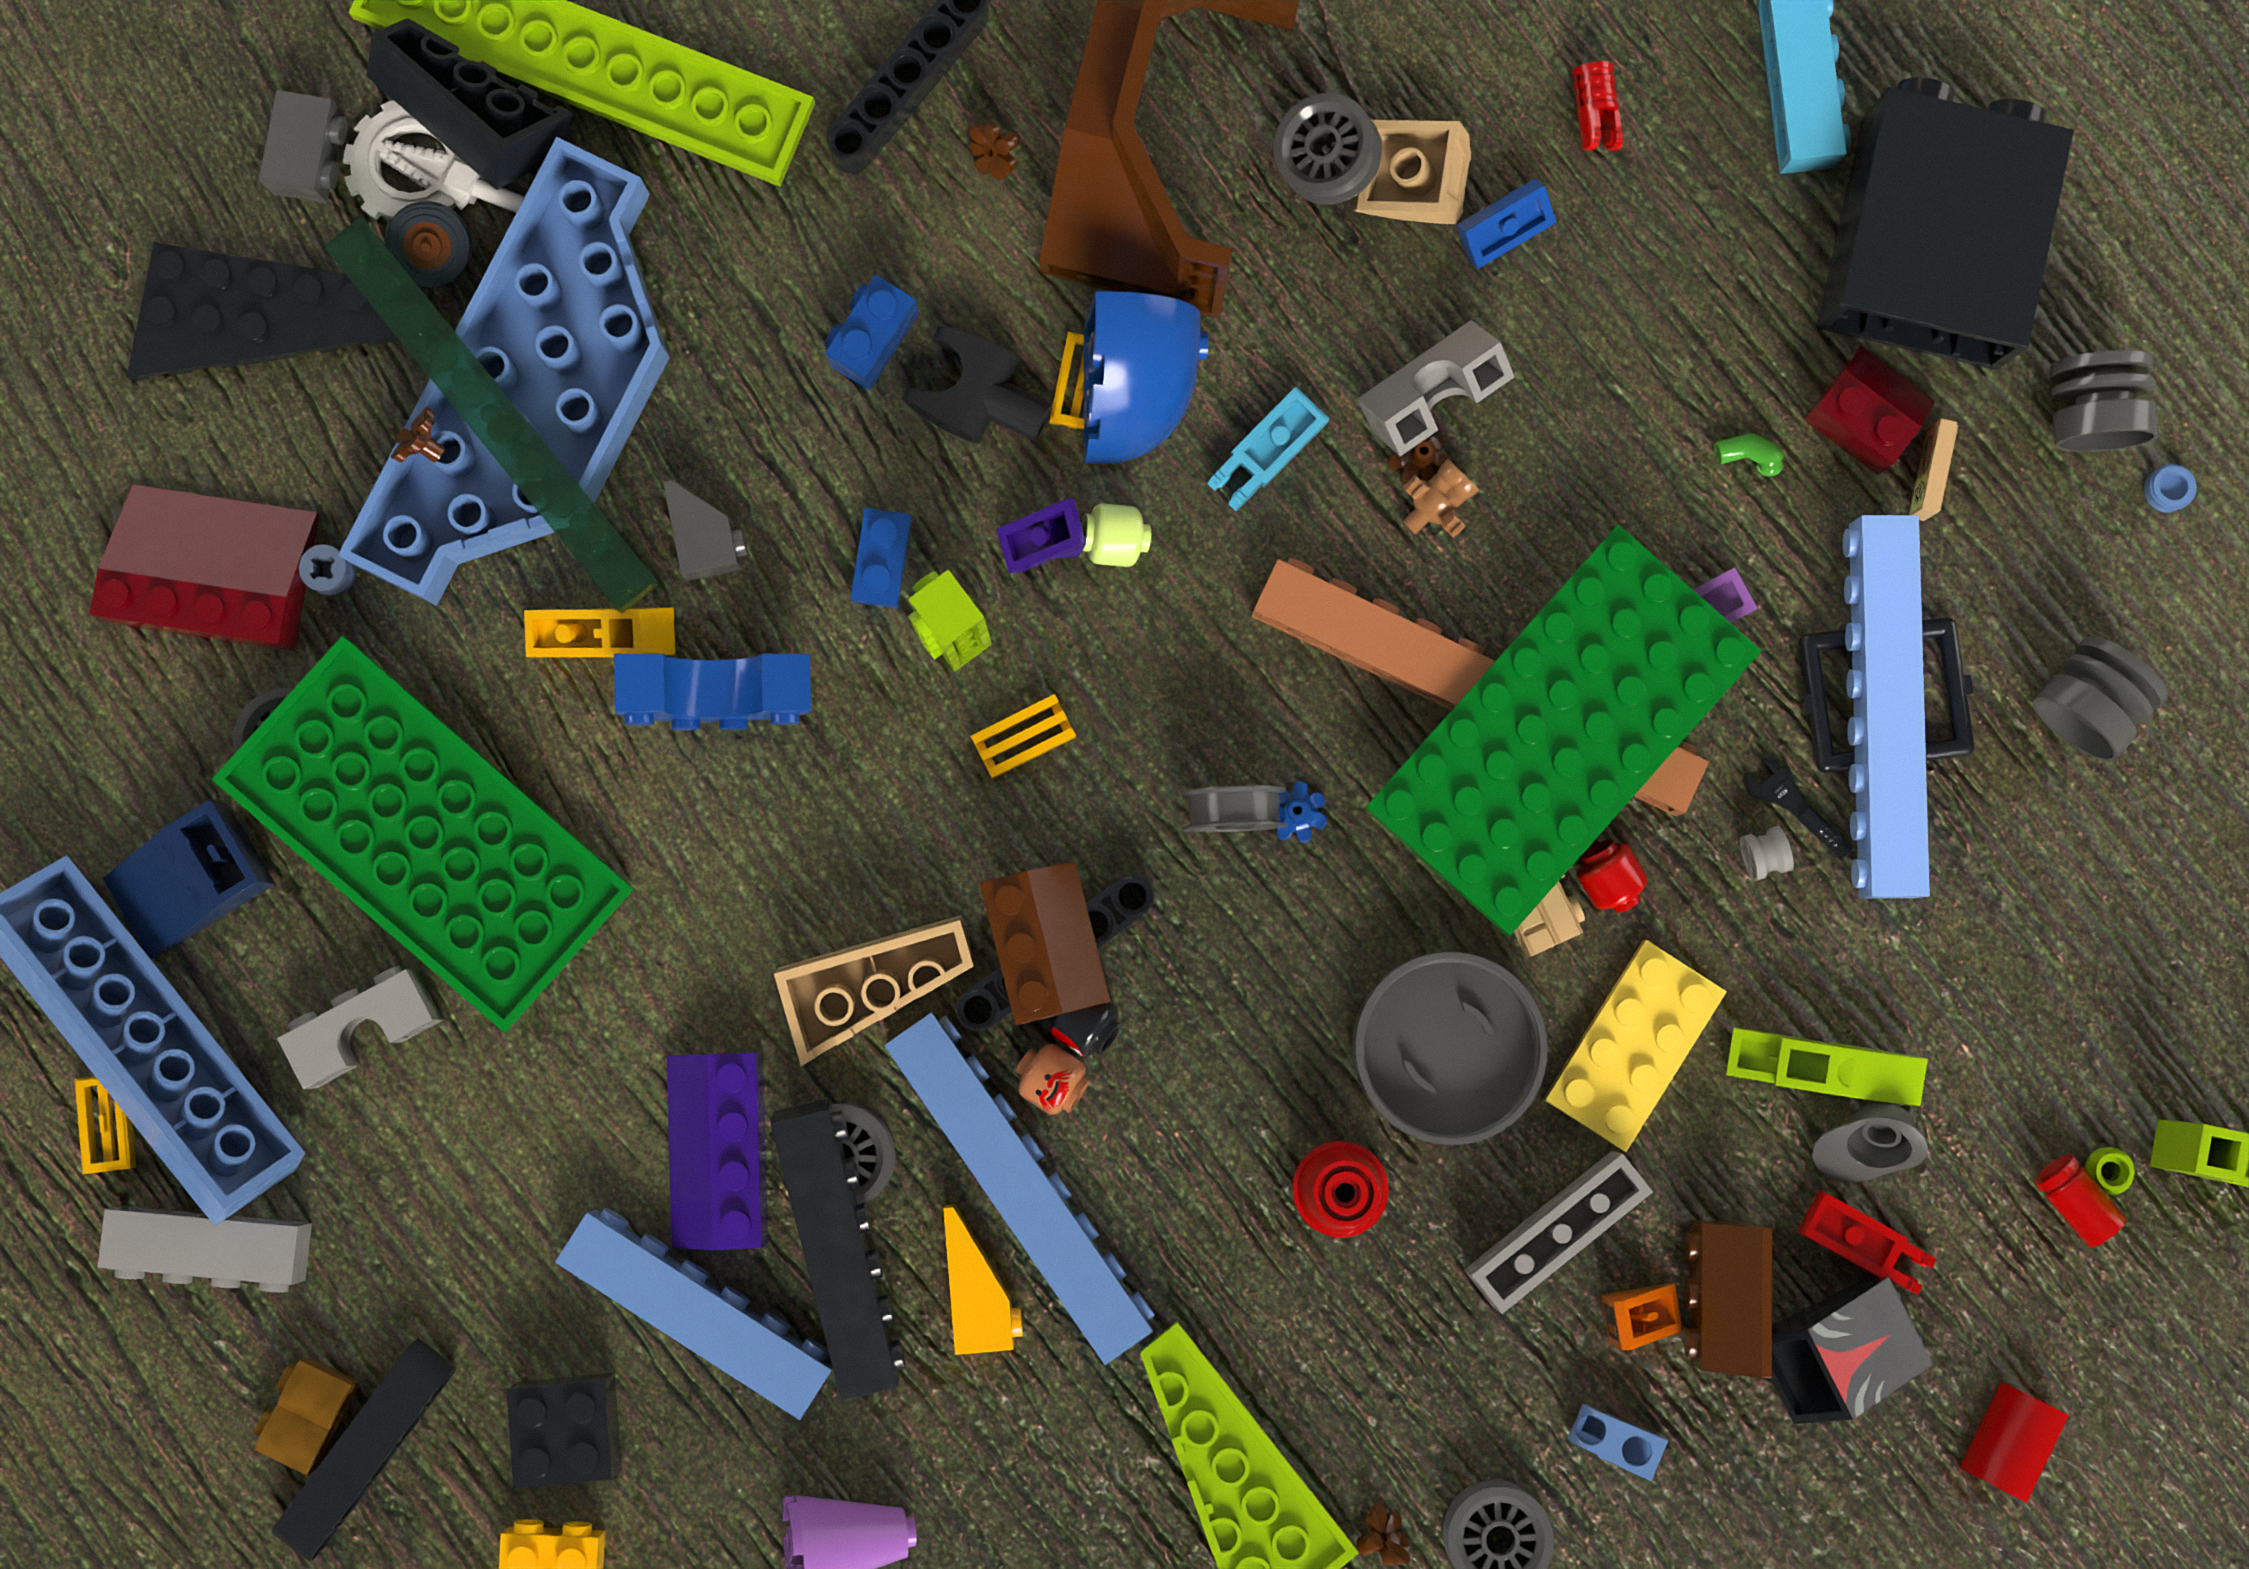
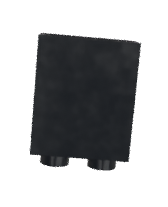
M1907 78L1898 83L1897 89L1888 87L1862 118L1817 329L1998 370L2029 347L2074 130L2044 123L2045 109L2030 101L2000 99L1991 102L1987 110L1953 102L1955 91L1947 83L1931 78Z

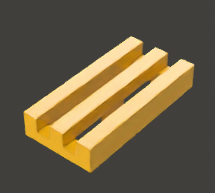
M1068 332L1049 423L1084 430V418L1079 417L1084 397V350L1070 415L1061 414L1075 344L1084 346L1083 334Z
M1053 694L977 732L971 738L991 778L994 779L1076 738V734L1062 710L1056 695ZM1052 709L1053 716L987 749L985 741ZM1058 724L1060 725L1063 732L995 765L993 757Z
M95 1076L75 1078L83 1174L137 1168L133 1123L114 1100L119 1160H117L111 1095ZM91 1086H97L99 1127L104 1162L100 1163L97 1161Z

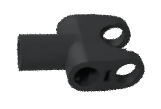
M938 326L932 339L939 346L952 352L951 356L959 361L962 366L960 379L950 389L940 392L930 390L923 392L908 387L902 400L911 409L939 428L975 444H979L990 420L1036 441L1045 427L1053 403L1009 383L1020 359L1011 351L981 336L952 327Z

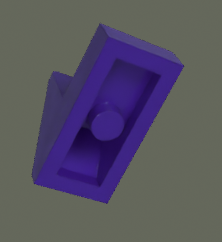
M1067 498L997 528L1009 574L1022 573L1055 558L1078 557L1086 545L1074 498Z

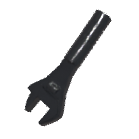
M1762 759L1761 762L1773 775L1761 785L1748 772L1744 774L1746 790L1750 796L1772 802L1788 810L1840 860L1854 848L1848 840L1802 799L1793 785L1790 767L1787 763L1780 766L1772 760Z

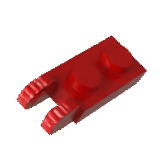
M1818 1190L1797 1230V1233L1878 1278L1889 1277L1891 1282L1916 1295L1919 1294L1923 1285L1918 1283V1280L1914 1277L1893 1269L1900 1253L1909 1257L1912 1262L1931 1269L1937 1260L1930 1254L1908 1243L1907 1237L1821 1190Z

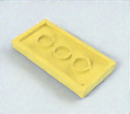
M1643 940L1543 1100L1621 1151L1627 1152L1727 991L1648 940Z

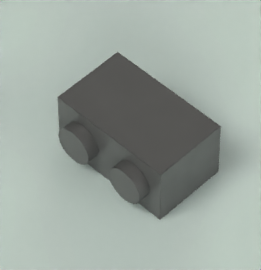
M276 90L259 175V181L273 195L328 203L330 189L334 190L336 188L339 178V166L336 162L339 144H344L348 131L347 119L344 117L345 114L332 99Z

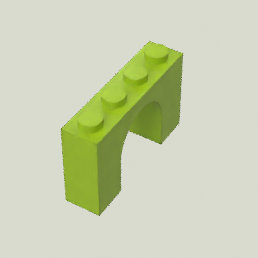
M2158 1119L2150 1166L2249 1188V1133L2207 1124Z

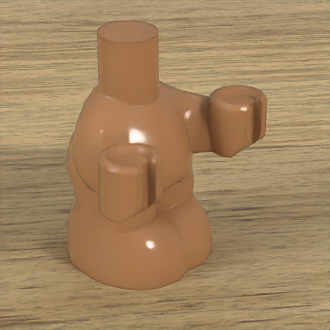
M1447 458L1440 466L1438 472L1427 483L1414 475L1403 486V489L1413 498L1415 507L1403 523L1415 535L1428 522L1439 524L1455 538L1466 527L1456 513L1457 508L1480 490Z

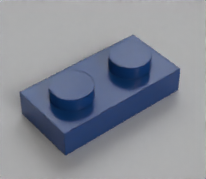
M1535 178L1456 226L1469 262L1479 269L1556 223V219L1545 185Z
M865 507L850 598L852 602L898 609L912 525L911 514Z

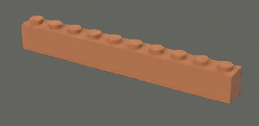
M1289 558L1287 563L1279 559L1277 560L1251 616L1450 711L1495 662L1483 655L1485 649L1480 645L1463 638H1459L1458 643L1440 635L1442 629L1434 623L1421 618H1417L1415 623L1399 616L1400 609L1395 605L1378 598H1374L1372 603L1355 595L1357 589L1352 585L1336 578H1331L1330 583L1313 576L1314 569L1311 566L1294 558ZM1682 741L1633 797L1671 815L1679 816L1684 814L1692 801L1709 761L1698 756L1700 751L1698 748Z

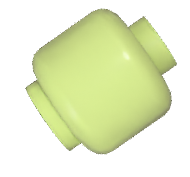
M1103 503L1095 506L1091 514H1084L1081 526L1086 545L1082 551L1087 552L1089 559L1094 564L1130 567L1137 562L1140 552H1148L1151 542L1150 524H1143L1142 515L1136 507Z

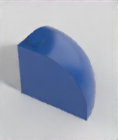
M1095 292L1084 323V464H1111L1138 458L1158 447L1177 428L1189 407L1194 392L1199 360H1206L1208 356V332L1201 331V313L1197 307L1188 302L1161 295L1135 292Z

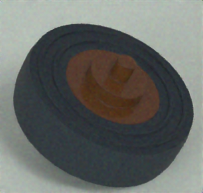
M420 201L405 206L391 219L385 233V252L390 265L399 276L417 286L440 287L454 281L464 271L471 256L472 241L467 225L454 210L441 203Z

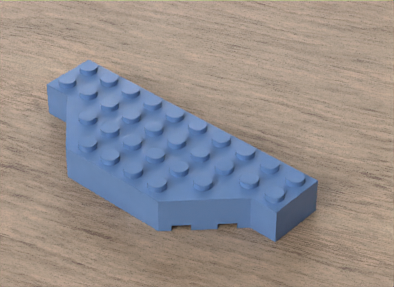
M558 137L555 138L404 427L411 431L412 422L428 406L435 414L432 420L435 424L431 428V438L445 447L443 454L434 463L420 452L416 455L408 456L403 462H398L391 458L395 448L400 445L396 443L338 554L340 558L437 606L458 564L586 521L670 358L629 237L650 196L641 177Z

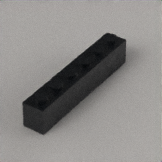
M831 1098L774 1111L770 1125L841 1401L896 1388L899 1385V1369L906 1368L905 1355L900 1339L892 1341L888 1324L895 1322L893 1307L889 1294L880 1295L877 1278L883 1277V1270L877 1248L872 1250L868 1248L865 1233L872 1231L871 1221L866 1203L857 1204L853 1188L860 1185L856 1161L854 1157H845L842 1141L848 1139V1130L842 1110L834 1112Z

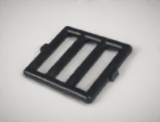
M1949 617L1922 620V639L1939 637L1954 739L1927 742L1925 733L1926 761L1969 756L1975 749L1967 695L1973 694L1971 675L1964 676L1957 624L1955 620ZM1846 629L1805 634L1799 640L1806 695L1800 696L1802 714H1809L1816 767L1822 773L1850 770L1852 764H1855V751L1834 753L1819 653V651L1846 648ZM1847 650L1849 670H1853L1852 651Z

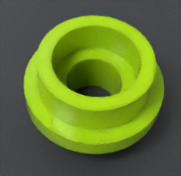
M2099 1148L2090 1154L2085 1163L2086 1171L2107 1195L2120 1194L2126 1191L2133 1182L2135 1174L2133 1162L2124 1151L2118 1148ZM2110 1162L2114 1167V1174L2110 1179L2106 1180L2101 1173V1169L2105 1163Z

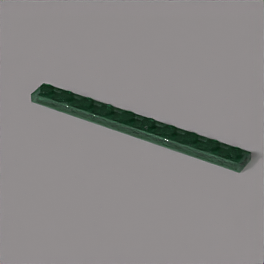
M360 217L325 244V249L620 613H624L659 585V582L368 223Z

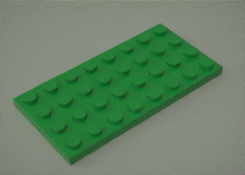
M1618 524L1364 809L1505 935L1511 936L1762 650Z
M345 636L339 638L211 779L504 1033L508 1032L635 889Z

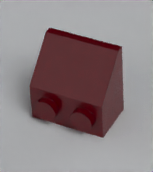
M1860 345L1804 417V420L1876 475H1879L1896 462L1923 426L1935 401Z

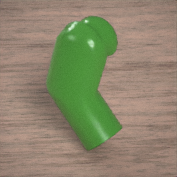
M1748 433L1714 442V455L1720 465L1748 458L1758 463L1757 470L1763 476H1775L1783 469L1782 459L1785 455L1780 445L1757 434Z

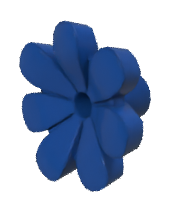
M1304 781L1295 782L1291 793L1287 790L1279 793L1280 821L1288 824V827L1276 829L1275 831L1276 836L1281 840L1286 841L1292 833H1296L1300 843H1307L1313 836L1310 829L1312 826L1317 829H1323L1327 824V817L1318 812V809L1326 803L1325 796L1320 792L1309 796V787ZM1299 807L1302 813L1295 815L1293 809Z

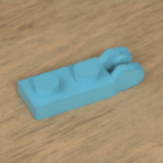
M1295 387L1233 449L1230 455L1231 458L1210 478L1207 484L1216 491L1230 480L1239 466L1244 468L1252 478L1232 495L1228 503L1237 511L1255 494L1260 486L1264 488L1329 422L1330 418Z

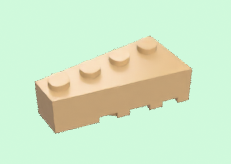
M962 915L779 967L774 973V977L800 1065L803 1066L835 1045L841 1044L873 1023L884 1019L911 1001L922 997L972 968L975 959Z

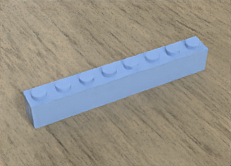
M1862 515L1849 524V529H1846L1843 535V553L1845 557H1850V576H1847L1845 579L1844 598L1846 604H1851V623H1848L1846 626L1845 644L1847 650L1852 651L1853 670H1849L1847 674L1846 689L1848 697L1853 698L1854 717H1850L1847 730L1849 744L1855 745V764L1850 766L1849 787L1852 793H1856V812L1851 814L1850 833L1852 839L1857 840L1858 859H1854L1852 862L1851 879L1854 888H1858L1859 898L1930 896L1919 515Z

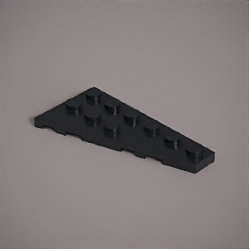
M154 242L126 377L134 382L147 380L149 376L169 373L180 375L192 373V370L221 366L227 368L296 357L295 354L315 351L326 353L338 351V348L362 344L373 346L425 338L434 292L430 288Z

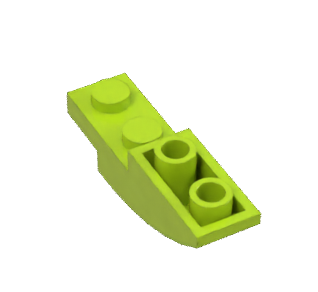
M1733 1027L1726 1075L1775 1083L1776 1086L1921 1106L1928 1058Z

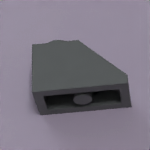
M675 481L663 482L682 576L687 581L742 571L741 557L748 556L743 529H735L728 516Z

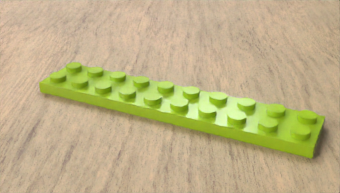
M354 0L348 12L354 20L379 30L409 18L458 46L461 57L468 61L479 63L484 61L496 68L497 76L519 85L523 84L532 90L781 187L815 106L814 97L567 0Z

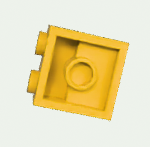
M523 1519L514 1521V1527L509 1526L501 1533L499 1569H603L606 1530H592V1523L571 1521L563 1523L562 1528H543L544 1522L541 1520Z

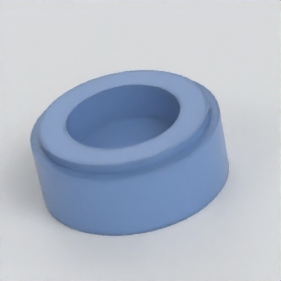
M2166 464L2148 475L2144 483V495L2147 502L2154 509L2165 513L2175 512L2186 507L2194 499L2197 488L2193 474L2184 466Z

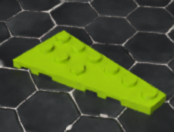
M1175 1321L1140 1350L1141 1358L1218 1569H1340L1359 1554L1355 1545L1178 1321Z

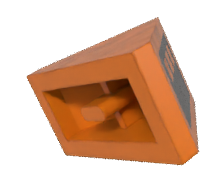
M1675 1283L1601 1294L1609 1342L1620 1350H1632L1683 1331Z

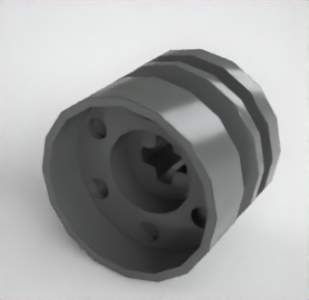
M2099 350L2067 357L2050 366V379L2053 383L2059 384L2051 390L2052 399L2064 404H2074L2057 411L2053 415L2055 447L2071 452H2097L2139 446L2159 437L2156 403L2134 399L2148 394L2156 388L2154 377L2148 376V374L2155 370L2153 355L2138 350Z
M2089 636L2083 638L2076 647V654L2069 656L2065 660L2064 670L2067 675L2057 674L2052 676L2033 699V707L2047 726L2063 740L2096 759L2112 762L2116 761L2135 739L2137 729L2134 723L2144 724L2149 722L2153 716V710L2160 708L2167 700L2168 690L2152 668L2136 655L2109 640Z

